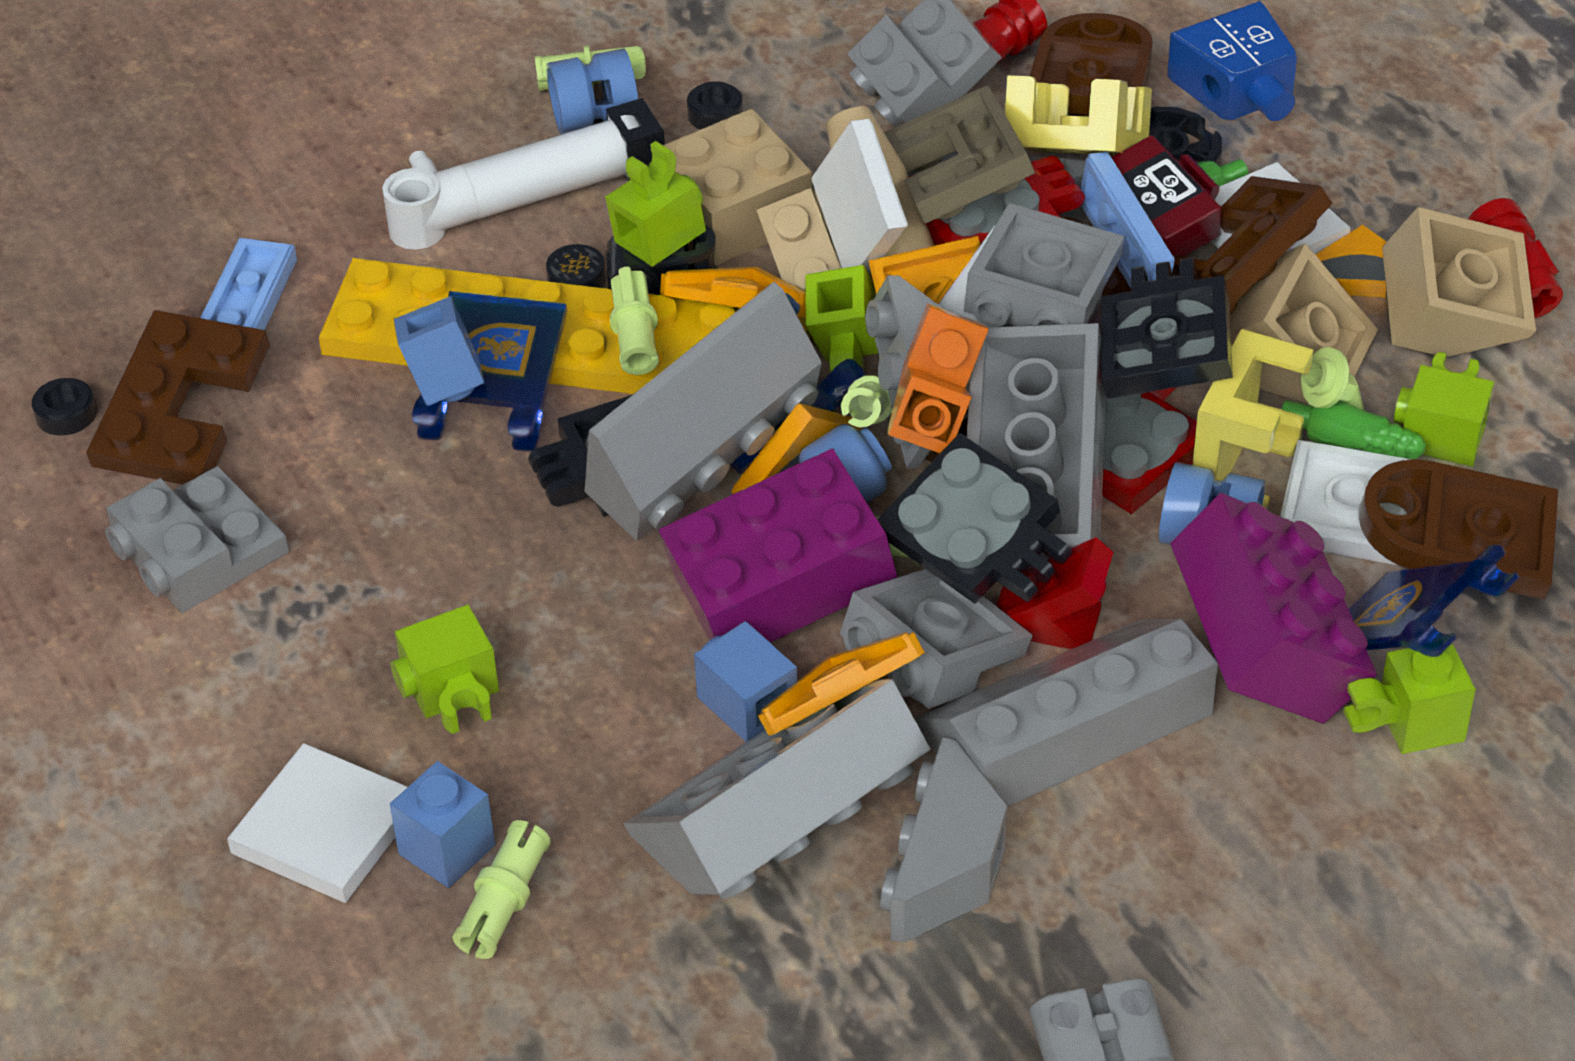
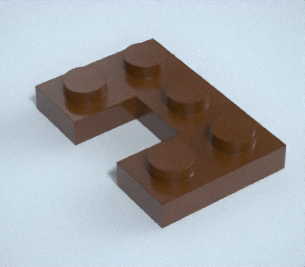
M1251 176L1221 206L1220 227L1225 233L1232 235L1207 261L1194 259L1197 280L1221 275L1225 276L1229 292L1231 315L1237 307V301L1256 282L1263 280L1275 270L1277 260L1296 241L1305 238L1315 229L1317 220L1333 203L1319 185ZM1175 255L1173 256L1175 261L1172 277L1181 275L1180 259L1189 258Z
M154 310L86 451L91 466L156 480L161 478L163 481L182 485L215 468L227 442L223 426L179 418L177 415L192 382L249 392L270 346L266 330Z

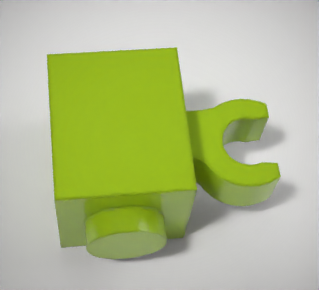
M657 141L650 144L652 152L650 165L647 166L633 156L626 160V173L631 180L605 196L615 243L652 267L706 231L701 207L703 195L700 188L692 178L687 175H680L675 171L676 157L674 153Z
M864 265L805 274L806 327L824 359L830 363L832 375L839 374V387L841 390L849 389L856 379L865 376L862 356L878 354L875 338L869 336L865 323L867 305L875 298L876 294L873 281Z
M1438 352L1432 360L1431 367L1420 365L1413 388L1402 386L1393 422L1403 424V428H1408L1413 433H1418L1426 442V449L1422 455L1473 467L1487 425L1495 381L1478 378L1479 362L1474 359H1470L1468 368L1464 372L1457 373L1447 370L1444 367L1446 353Z
M469 604L395 631L399 658L390 662L393 677L403 698L413 695L426 719L441 714L442 724L451 734L460 731L456 712L462 708L471 707L478 710L484 722L492 719L489 695L499 692L494 650Z
M1450 639L1387 652L1382 683L1373 678L1359 679L1349 683L1347 691L1354 705L1345 706L1343 712L1352 732L1355 733L1368 732L1388 724L1401 754L1464 742L1466 740L1476 689Z

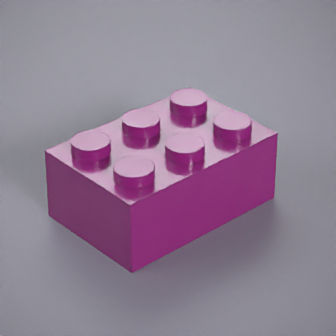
M833 448L658 529L674 576L709 640L716 636L725 635L746 621L767 641L772 642L849 606L854 591L898 578L886 533Z
M1220 493L1170 543L1228 690L1325 724L1351 700L1347 691L1349 683L1377 676V672L1366 650L1368 645L1366 636L1354 623L1344 600L1346 597L1345 589L1341 582L1333 575L1324 555V542L1318 532L1309 524L1303 521H1290L1270 513L1265 507L1256 502L1246 503Z

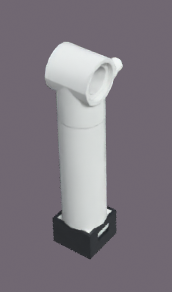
M640 98L607 108V121L441 171L437 170L433 161L427 157L425 152L415 151L409 157L412 168L402 169L391 174L385 180L382 187L390 239L396 245L405 249L417 250L428 248L443 238L446 229L623 175L629 181L631 179L626 173V160L633 156L649 166L652 161L650 144L657 141L665 145L664 130L644 99Z

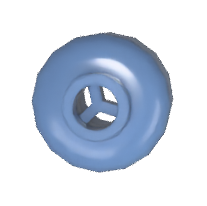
M848 424L839 425L804 447L800 453L799 463L833 448L866 503L880 496L886 490L887 477L885 473L892 469V465L878 440L866 427L858 431Z

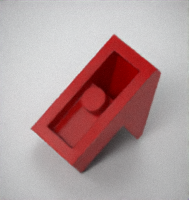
M1097 537L1070 548L1073 554L1064 564H1059L1051 558L1047 559L1055 569V574L1047 583L1039 581L1024 571L1022 574L1028 577L1038 589L1036 595L1029 602L1024 601L1002 586L996 606L1032 634V642L1073 649L1092 641L1101 611V602L1099 600L1102 598L1107 587L1106 577L1114 553Z

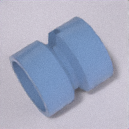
M625 48L596 53L589 64H584L579 57L547 63L546 72L549 95L560 134L594 125L596 119H601L603 122L607 121V108L638 99L634 72ZM592 81H600L603 93L602 99L595 100Z
M1176 462L1165 493L1159 526V543L1170 545L1220 493L1246 503L1256 502L1263 506L1265 480L1229 473L1222 481L1216 480L1212 469Z

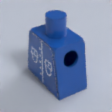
M1261 1L1172 32L1170 34L1167 77L1224 120H1234L1260 110L1270 121H1278L1286 117L1295 104V98L1292 94L1297 56L1295 49Z

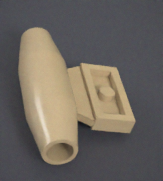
M856 106L832 116L826 123L830 149H832L850 121L870 119L873 123L908 223L906 229L884 257L935 246L927 223L924 224L904 181L909 178L906 168L870 108ZM809 188L756 210L782 280L805 291V274L841 268L815 190Z

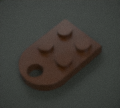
M1083 13L1064 17L1053 22L1045 29L1030 76L1034 77L1036 82L1068 86L1070 90L1068 114L1089 115L1091 83L1093 80H1122L1128 83V87L1146 86L1152 61V36L1141 24L1118 15Z
M1418 459L1401 460L1388 464L1378 470L1369 480L1359 507V523L1364 536L1372 547L1391 562L1413 571L1545 600L1552 584L1558 489ZM1380 503L1396 504L1403 508L1407 514L1395 515L1389 513L1380 506Z

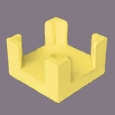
M1007 75L1005 115L1025 150L1085 155L1108 152L1110 156H1114L1149 136L1152 88L1128 87V83L1122 80L1095 79L1091 83L1089 117L1068 116L1070 91L1068 86L1039 83L1031 76Z
M1241 329L1231 347L1233 378L1213 381L1198 410L1193 465L1212 469L1215 479L1222 481L1231 473L1243 447L1261 453L1272 452L1285 457H1292L1295 454L1297 441L1302 439L1304 418L1295 413L1258 403L1262 362L1308 375L1312 366L1313 349ZM1264 494L1263 507L1267 509L1270 504V496Z

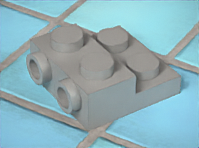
M922 0L899 24L888 15H885L847 53L856 64L849 72L850 76L871 97L876 92L880 94L881 98L874 106L894 127L964 96L1002 58L953 0Z
M1008 203L968 272L964 312L974 314L980 323L990 328L1002 327L1005 324L1018 327L1093 323L1100 310L1103 289L1122 255L1125 236Z
M218 466L173 491L159 478L106 508L110 526L105 528V535L115 554L122 561L130 558L138 566L139 573L150 592L156 597L164 594L181 613L188 611L289 553L286 535Z
M926 569L854 591L839 633L843 637L846 649L850 650L904 632H908V634L914 632L925 653L887 675L888 679H893L903 697L911 696L928 709L974 692L982 671L1024 657L1033 636L984 596L974 604Z

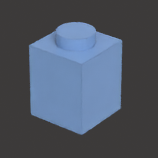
M451 296L394 319L398 345L427 406L441 400L443 402L460 400L469 395L476 386L484 384L479 357Z
M746 621L725 635L712 638L700 651L694 654L697 697L745 742L765 730L758 717L762 713L761 710L797 682V666Z
M436 761L389 803L399 855L447 888H450L495 846L488 794L439 761Z

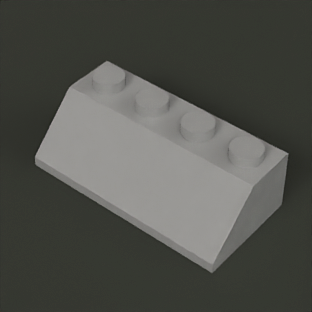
M771 283L589 430L584 492L636 541L641 539L651 529L655 528L658 530L672 523L681 513L684 502L697 491L701 490L703 493H706L715 488L728 473L730 464L744 452L748 455H753L763 448L772 437L774 428L787 418L797 404L801 403L812 406L817 399L819 391L816 388L822 362L784 290L777 283Z
M1099 323L989 328L970 376L969 394L972 398L968 407L967 438L1058 500L1060 513L1045 529L1064 541L1070 549L1094 537L1101 541L1106 394L1101 378V333ZM1043 552L1040 554L1046 560L1050 558Z
M1140 619L915 717V721L936 755L942 737L955 739L1008 807L1211 716L1213 713L1218 663L1182 619Z
M893 679L877 680L774 735L769 736L766 730H763L623 824L629 835L690 894L719 895L721 899H726L750 887L757 880L754 871L769 860L773 859L774 862H780L806 848L810 843L807 834L823 823L827 826L835 825L857 813L862 808L859 799L877 787L878 790H884L905 780L914 771L910 763L931 749Z

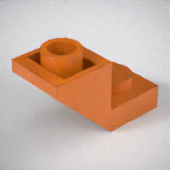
M927 303L904 361L887 431L888 435L937 453H941L957 436L972 398L966 386L989 330L985 324Z

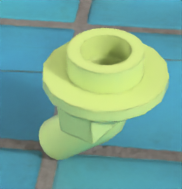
M1332 347L1321 348L1313 354L1312 366L1308 375L1301 373L1302 392L1308 404L1316 408H1330L1340 400L1364 410L1359 385L1354 376L1349 373L1347 358L1342 351Z

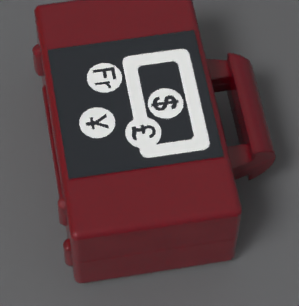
M1150 135L1123 150L1122 153L1111 157L1172 256L1184 257L1220 236L1221 206L1215 201L1220 187L1191 156L1181 155V158L1176 160L1153 135Z

